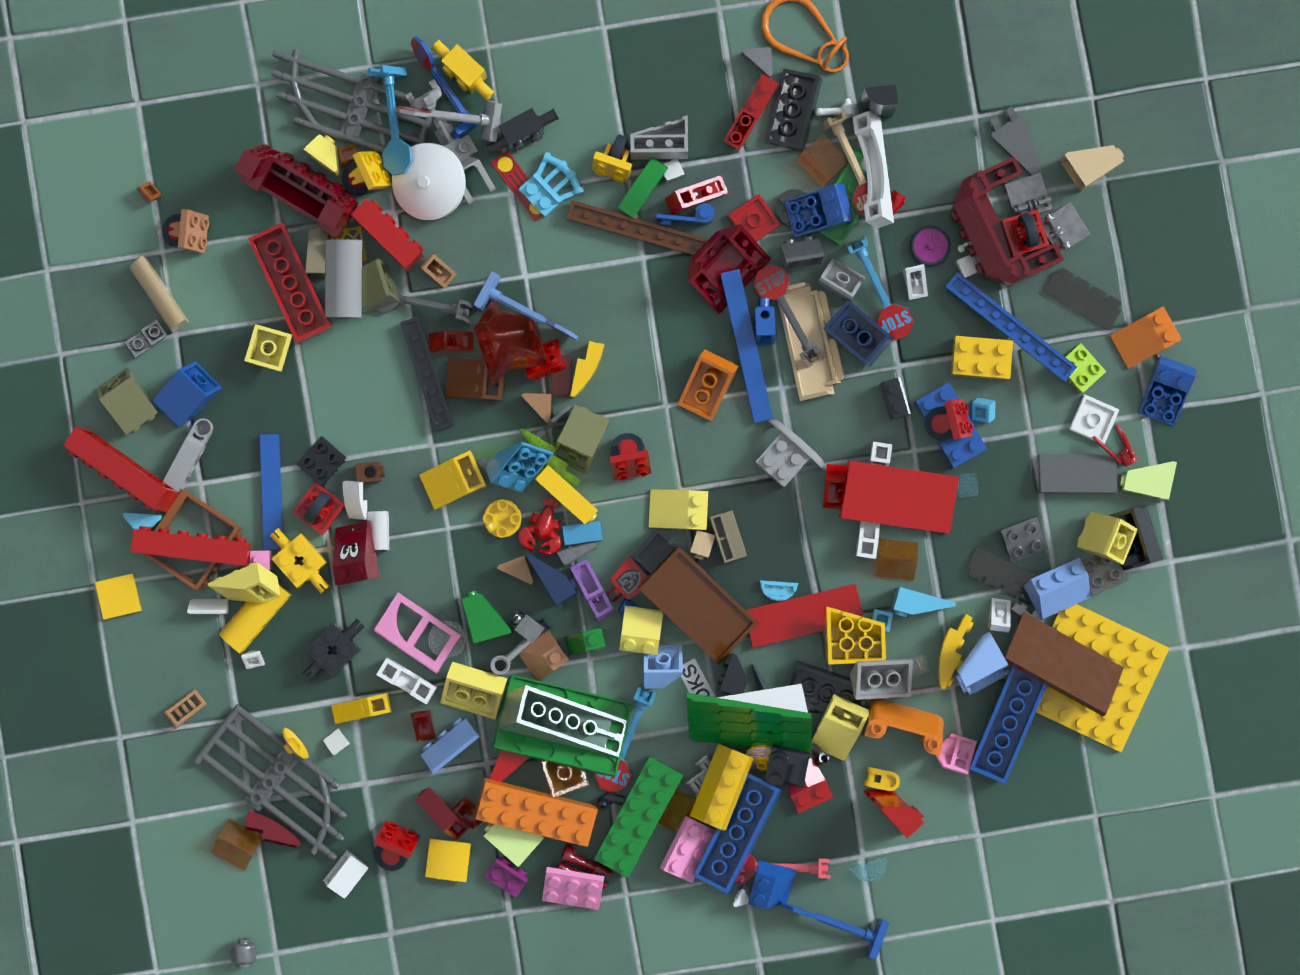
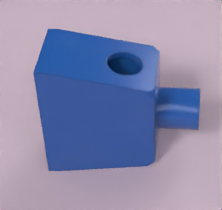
M759 298L758 307H755L754 311L756 345L775 344L776 336L774 307H770L769 298Z

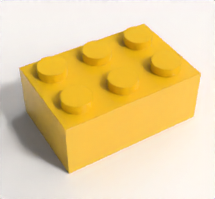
M955 336L953 338L950 376L1008 381L1011 375L1013 341Z

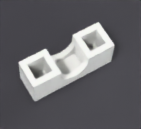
M389 658L385 659L376 674L425 704L429 703L438 688Z

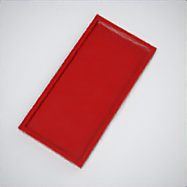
M848 460L839 517L950 534L959 477Z

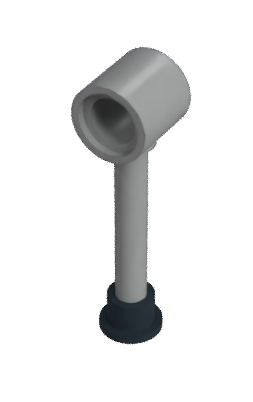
M541 617L542 620L539 624L544 628L542 632L545 633L549 628L552 629V627ZM524 638L506 656L494 657L491 661V670L497 675L508 673L511 661L531 642ZM498 660H503L506 663V668L503 671H498L495 668V663Z

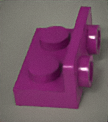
M503 856L501 858L496 857L484 877L512 896L517 897L529 879L526 876L527 872L520 867L517 869L510 866L511 862Z

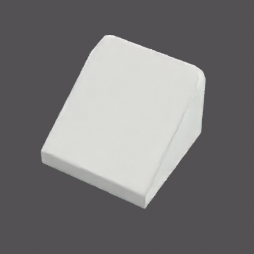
M678 159L663 163L668 167L664 174L667 183L685 176Z
M968 255L956 261L963 277L967 278L978 273L975 268L977 262L974 257L971 258Z
M339 728L323 740L333 756L350 744Z

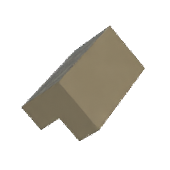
M733 510L710 517L723 562L727 563L746 557L747 554Z

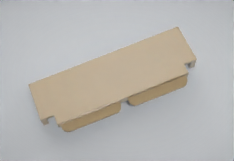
M809 282L788 286L787 293L784 296L808 341H811L813 346L817 345L826 357L822 360L817 356L814 360H810L812 364L810 367L802 361L799 355L803 352L802 344L779 304L800 401L833 395L835 394L833 385L841 383L840 381L844 379V372L837 341L831 339L830 334L823 329L832 318L827 295L824 291H812Z

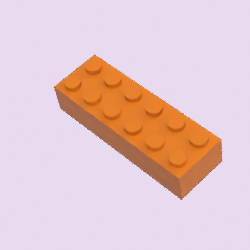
M484 778L474 817L476 820L588 847L598 809L592 804Z

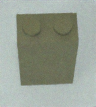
M376 259L362 266V314L399 301L389 267L386 263Z
M128 367L97 388L99 400L126 435L130 432H136L141 424L152 421L158 413L157 408Z
M575 405L557 440L552 458L586 474L610 420L601 414L590 412L583 406Z

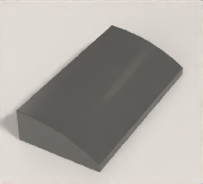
M1039 454V493H1118L1116 461L1110 455Z

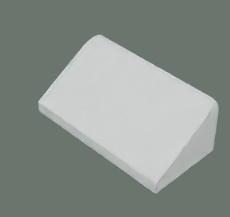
M191 599L187 613L228 614L229 600Z

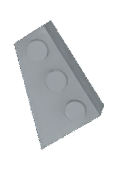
M688 115L682 117V119L669 121L663 125L630 134L631 160H651L652 157L655 159H688Z

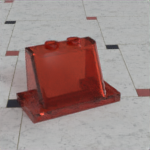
M492 301L474 327L490 379L493 382L498 383L505 371L538 367L547 358L535 321L525 315L501 310L497 302Z

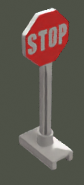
M487 100L485 114L479 115L438 110L426 111L403 106L395 107V111L413 116L478 123V125L483 126L481 138L492 142L497 140L502 104L496 103V101Z

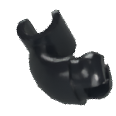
M812 743V753L817 755L815 757L816 765L820 766L823 762L827 763L829 756L823 753L818 745Z

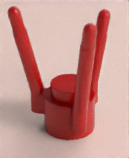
M1115 424V427L1125 447L1118 452L1119 457L1096 436L1092 437L1115 459L1118 465L1123 464L1126 467L1137 461L1138 458L1134 454L1125 432H1122L1119 424Z

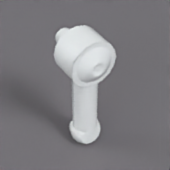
M845 99L844 104L839 108H816L815 115H839L845 111L847 118L855 116V105L851 103L850 99Z

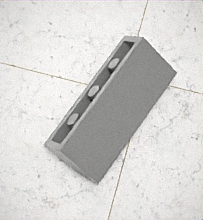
M326 240L325 317L362 318V240Z

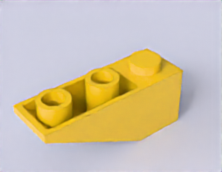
M388 693L331 705L335 724L392 712Z

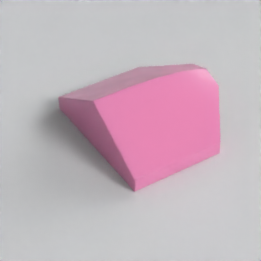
M953 733L950 734L943 741L940 756L936 755L941 767L967 776L977 741Z

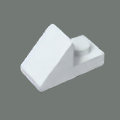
M992 598L988 627L990 630L1009 633L1011 601Z

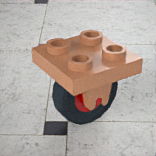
M181 209V214H173L164 222L162 228L164 241L171 247L182 248L196 253H205L209 216L192 210Z

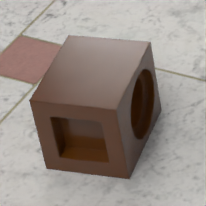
M380 462L356 464L357 482H382V477H385L384 466H380ZM370 467H373L376 471L375 476L372 478L366 476V470Z

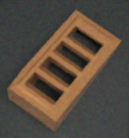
M195 689L165 711L164 715L173 727L177 729L205 707L207 703ZM194 697L199 706L196 707L190 698ZM185 702H188L193 710L191 712L184 704ZM181 707L187 715L183 716L178 708ZM173 712H175L178 715V717L180 718L179 721H177L175 717L172 715Z

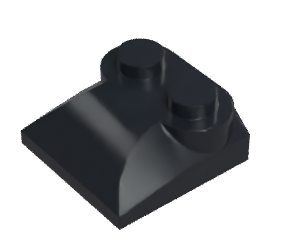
M773 744L768 760L765 781L775 787L788 785L803 788L810 753Z

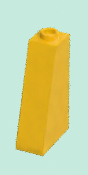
M545 464L534 477L541 486L585 525L587 522H592L597 516L596 512L598 510L548 464Z

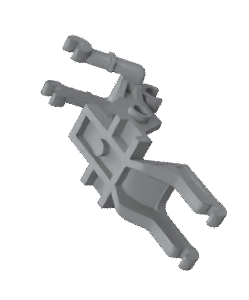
M435 79L429 81L432 90L416 99L411 92L405 95L411 107L435 111L436 101L442 95ZM433 117L432 120L437 127V131L434 133L440 144L456 155L463 170L475 166L490 192L496 190L480 160L471 157L478 153V150L470 136L466 135L461 139L457 138L454 140L451 135L454 129L452 124H447L445 119ZM465 186L464 197L468 204H471L474 200Z

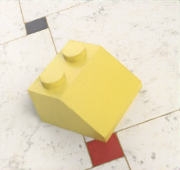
M255 324L244 361L282 372L292 335Z
M625 606L619 650L658 655L663 612L660 610Z

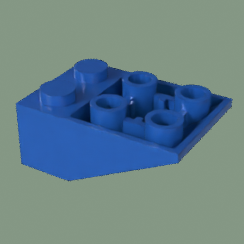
M834 184L784 201L794 238L854 221L844 184Z
M1159 355L1138 414L1175 426L1195 380L1196 368Z

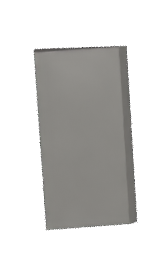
M913 660L857 661L850 672L854 698L859 700L911 697Z

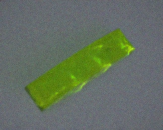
M520 426L519 431L528 444L551 451L554 454L556 447ZM552 455L546 464L556 473L575 486H578L581 480L566 471L569 465L567 462L555 455Z

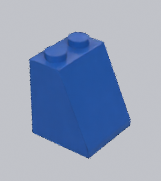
M195 361L179 369L152 401L160 411L170 418L174 425L180 428L189 423L222 387Z

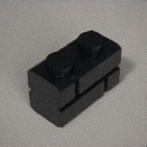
M900 377L881 382L880 386L887 410H889L890 420L910 415Z

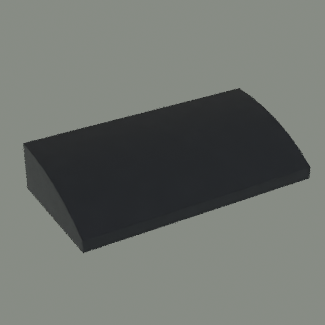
M783 68L765 139L766 143L799 152L805 151L823 80L821 76Z
M797 660L789 686L802 684L807 707L825 712L833 694L864 707L866 699L856 700L854 698L850 677Z

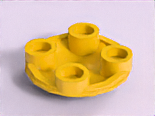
M504 499L491 503L483 516L487 530L500 538L509 537L516 533L522 520L521 512L517 505Z

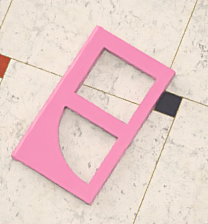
M397 593L374 628V632L436 674L462 636L400 593ZM401 603L423 616L408 641L401 636L397 627V613ZM429 622L451 635L436 660H433L414 647Z

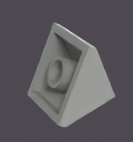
M832 258L817 283L847 301L849 299L851 301L865 277Z

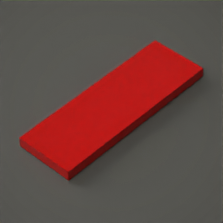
M856 584L746 610L758 622L749 632L752 647L755 648L825 631L826 606L864 617Z

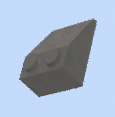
M813 236L804 237L800 242H795L794 239L783 241L784 244L780 245L784 269L820 264L824 258L819 239H814Z

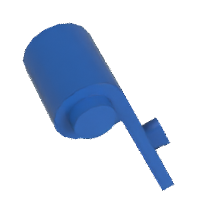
M703 203L696 208L695 217L657 214L656 221H662L660 225H671V222L708 225L713 221L715 213L710 204Z

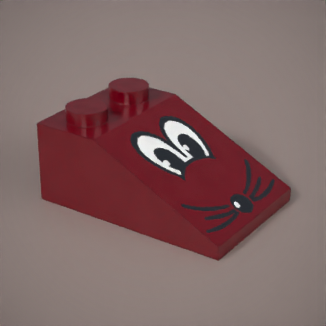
M370 521L336 528L332 563L335 586L380 578Z

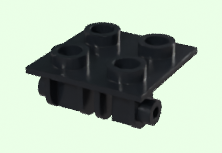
M321 436L297 465L322 487L324 484H327L326 482L331 475L334 476L333 473L338 471L337 468L343 462H346L345 459L347 457Z

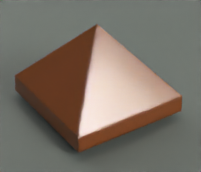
M150 181L137 188L142 198L149 203L162 196Z

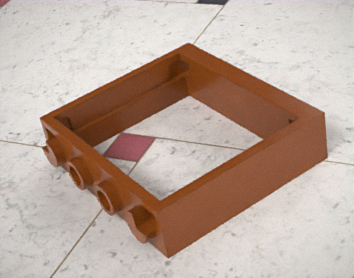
M182 489L154 530L158 532V528L169 529L188 499L233 528L227 538L228 541H235V538H240L243 527L186 489ZM142 554L196 591L205 590L208 583H210L209 577L212 573L215 574L221 566L220 563L211 562L199 581L196 582L157 555Z

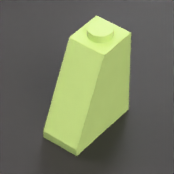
M1172 461L1125 471L1124 475L1121 474L1119 480L1121 491L1169 500L1177 462Z
M489 823L484 829L486 832L484 837L517 867L544 839V836L492 823Z

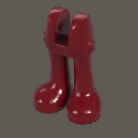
M570 844L565 845L561 861L585 868L590 871L589 874L596 875L599 872L602 875L612 876L613 871L603 866L600 862L596 863L575 854L573 846ZM560 861L556 869L585 873ZM603 882V889H606L608 883Z

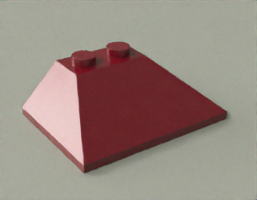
M741 224L716 231L690 259L687 280L711 307L720 314L728 306L720 273L739 269L743 287H745L771 258Z

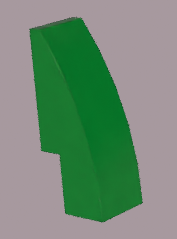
M652 157L618 208L632 218L636 217L668 170V167Z

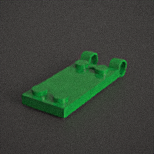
M858 147L854 155L858 164H860L864 156L862 149ZM849 163L835 184H844L854 221L818 231V233L839 246H842L861 214L857 213L852 203L856 187L859 184ZM861 168L866 181H868L867 172Z

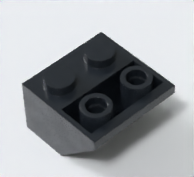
M731 653V656H727L723 666L726 667L724 675L720 674L717 685L720 686L719 690L733 695L744 693L748 678L737 655Z

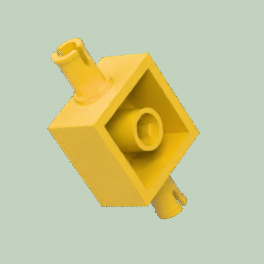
M440 40L435 42L431 49L442 58L443 72L450 79L454 77L458 83L457 85L464 92L468 90L472 94L476 90L486 101L494 95L495 92L483 82L487 78L485 70L458 44L450 51Z
M278 528L275 530V533L270 535L281 548L280 552L272 560L296 588H300L307 581H310L321 594L325 591L323 587L327 589L330 586L319 574V571L328 562L303 534H299L292 541ZM297 557L304 558L302 560V562L304 563L303 565L296 564Z

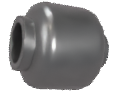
M239 938L237 942L231 945V961L236 964V967H250L256 961V945L253 942H249V938Z

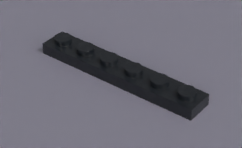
M419 316L400 322L435 432L454 426Z

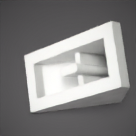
M924 264L905 268L903 276L909 300L928 296Z

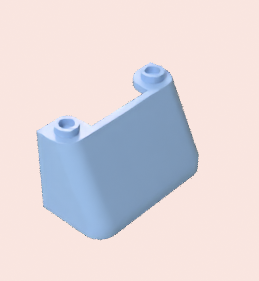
M990 632L982 635L958 669L959 675L956 678L959 681V685L963 692H968L970 696L1006 677L1009 673L1008 664Z

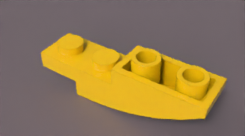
M967 614L963 615L956 630L948 627L938 658V683L941 689L950 687L954 679L952 677L954 670L958 671L963 662L960 659L962 655L955 651L956 649H961L965 641L962 639L965 632L969 633L973 626V622H971L973 617Z

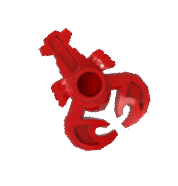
M549 497L548 499L544 498L542 501L546 506L541 514L533 513L530 517L529 522L535 524L521 529L518 540L524 549L534 551L535 548L529 545V541L536 545V541L531 533H534L539 540L550 537L549 540L540 546L542 548L547 546L548 549L539 550L540 554L550 556L560 550L562 541L553 530V528L557 531L560 530L561 521L553 519V509L559 506V502Z

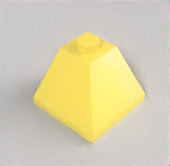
M319 134L304 148V151L309 157L339 178L341 171L338 151L334 145L335 141L327 135L323 137Z

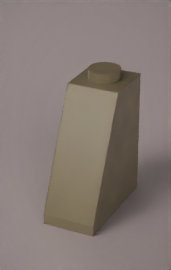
M314 226V229H309L306 274L309 277H325L326 240H330V234L317 226Z

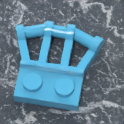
M549 152L545 153L537 172L519 188V191L544 217L550 214L562 201L585 192L579 184L576 176L577 173L574 170L571 171L565 161L551 156ZM547 162L556 166L545 179L541 177ZM562 171L566 177L552 189L548 183ZM570 181L574 190L559 196L557 192Z

